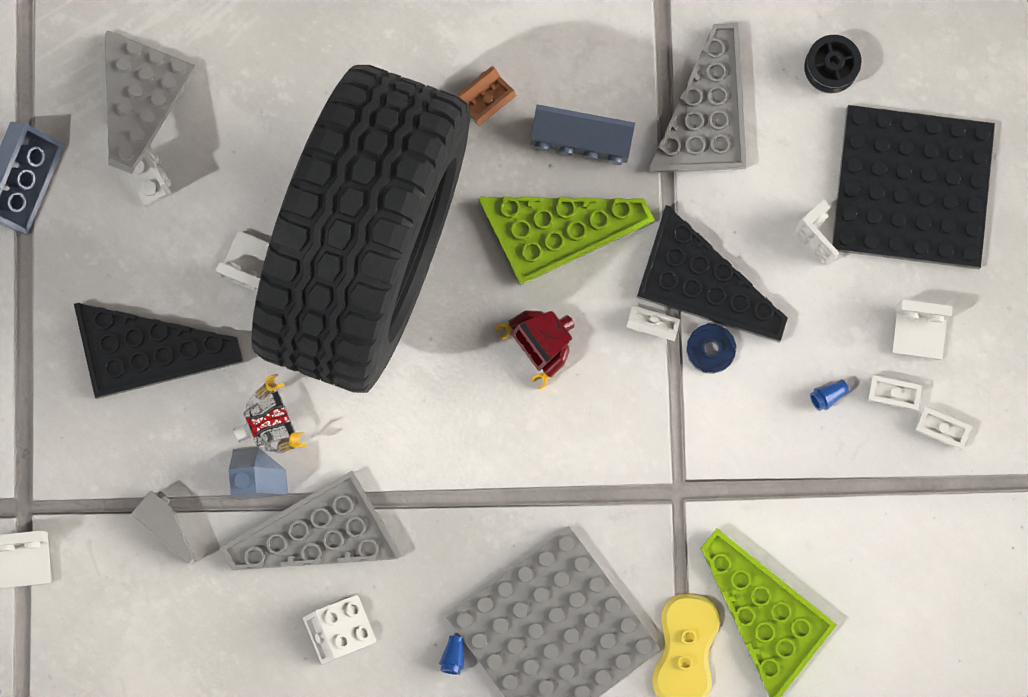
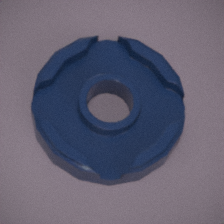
M709 323L699 326L692 332L687 341L686 353L689 362L695 369L703 373L715 374L724 371L731 365L735 358L737 346L733 335L728 329ZM708 342L715 343L718 346V353L708 355L704 350L705 344Z

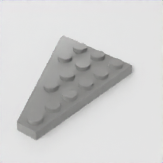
M738 23L713 25L650 164L649 173L746 169Z
M107 30L105 33L108 165L132 174L193 76L196 65Z
M353 471L220 547L232 570L393 560L402 557Z

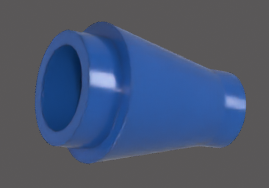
M841 379L837 382L814 388V392L810 393V399L818 411L828 410L841 397L849 393V388L846 382Z
M449 636L448 643L439 662L441 672L460 675L461 669H464L463 637Z

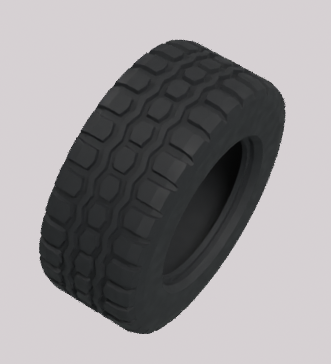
M354 65L344 74L328 98L309 135L274 226L254 306L251 335L254 353L264 361L286 367L292 371H298L300 374L317 380L321 379L325 383L353 393H367L371 390L388 365L402 337L437 248L465 155L470 125V106L467 102L457 95L443 90L439 91L432 86H426L409 78H401V75L390 73L387 70L372 65Z

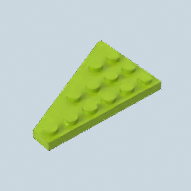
M482 196L478 198L520 286L655 222L644 198H513L511 196Z
M716 528L700 549L768 696L781 697L837 624Z

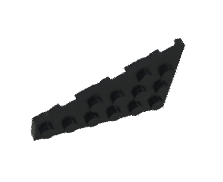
M666 205L636 298L780 343L788 317L773 306L767 297L765 298L753 287V284L733 268L732 264L714 250L713 246L699 233L694 231L688 222L675 213L671 206Z
M74 303L96 399L244 363L237 337L162 322L156 319H148L129 313L107 310L106 308Z

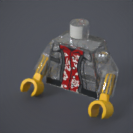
M274 374L266 378L265 383L255 391L246 404V410L243 412L247 423L234 428L235 435L239 442L253 437L258 447H262L263 450L284 453L297 447H306L307 443L299 442V437L304 435V432L295 431L282 397L278 391H275L283 388L284 383L276 385L275 378L278 374Z

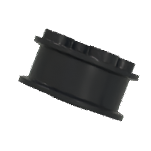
M835 34L823 36L811 46L805 58L804 71L806 78L814 88L821 92H842L853 84L859 74L862 64L861 54L854 42L844 36Z

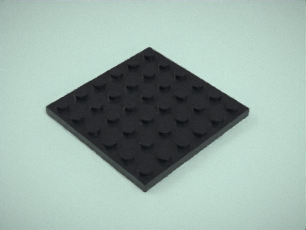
M848 105L846 108L832 245L838 252L980 269L995 123Z

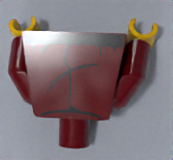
M525 310L510 319L509 324H498L495 327V331L506 328V333L500 336L499 339L506 340L512 335L538 371L543 369V373L536 374L531 381L533 382L536 377L543 378L544 383L538 388L542 389L547 383L546 379L548 377L552 378L565 365L570 351L568 343L572 340V336L568 331L573 329L575 324L568 315L558 319L552 311L544 313L542 311Z

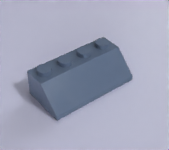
M537 104L530 145L535 146L534 148L540 151L554 149L559 150L560 154L566 156H573L576 153L583 155V158L588 160L602 158L608 159V163L622 165V162H628L635 122Z
M10 122L0 145V225L28 235L65 144L26 123Z

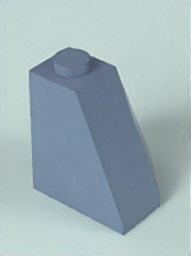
M259 447L233 450L229 465L231 496L237 500L288 495L286 470Z

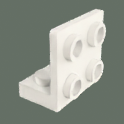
M151 145L146 150L132 174L126 172L145 208L172 194L169 189L172 183L163 167H157L161 162Z
M823 200L801 219L795 230L800 241L804 244L808 243L814 249V256L821 263L825 261L829 265L838 256L839 252L817 229L829 217L826 213L831 206Z
M238 231L224 264L219 262L215 272L219 277L257 292L269 243Z
M910 300L900 301L897 304L892 353L937 360L942 359L946 322L952 316L953 306Z
M32 531L0 535V588L51 583L48 532Z
M357 595L316 610L303 617L321 665L376 642L372 628Z

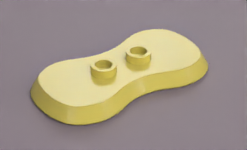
M678 594L667 601L661 613L664 650L653 672V689L657 697H708L712 687L708 655L710 646L720 627V613L714 602L704 596Z

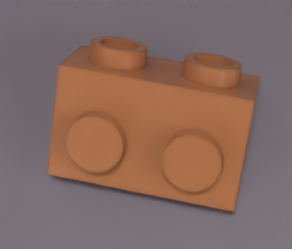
M493 66L481 73L477 79L457 94V96L469 104L470 118L478 126L482 125L517 96L514 89L499 76L496 68Z

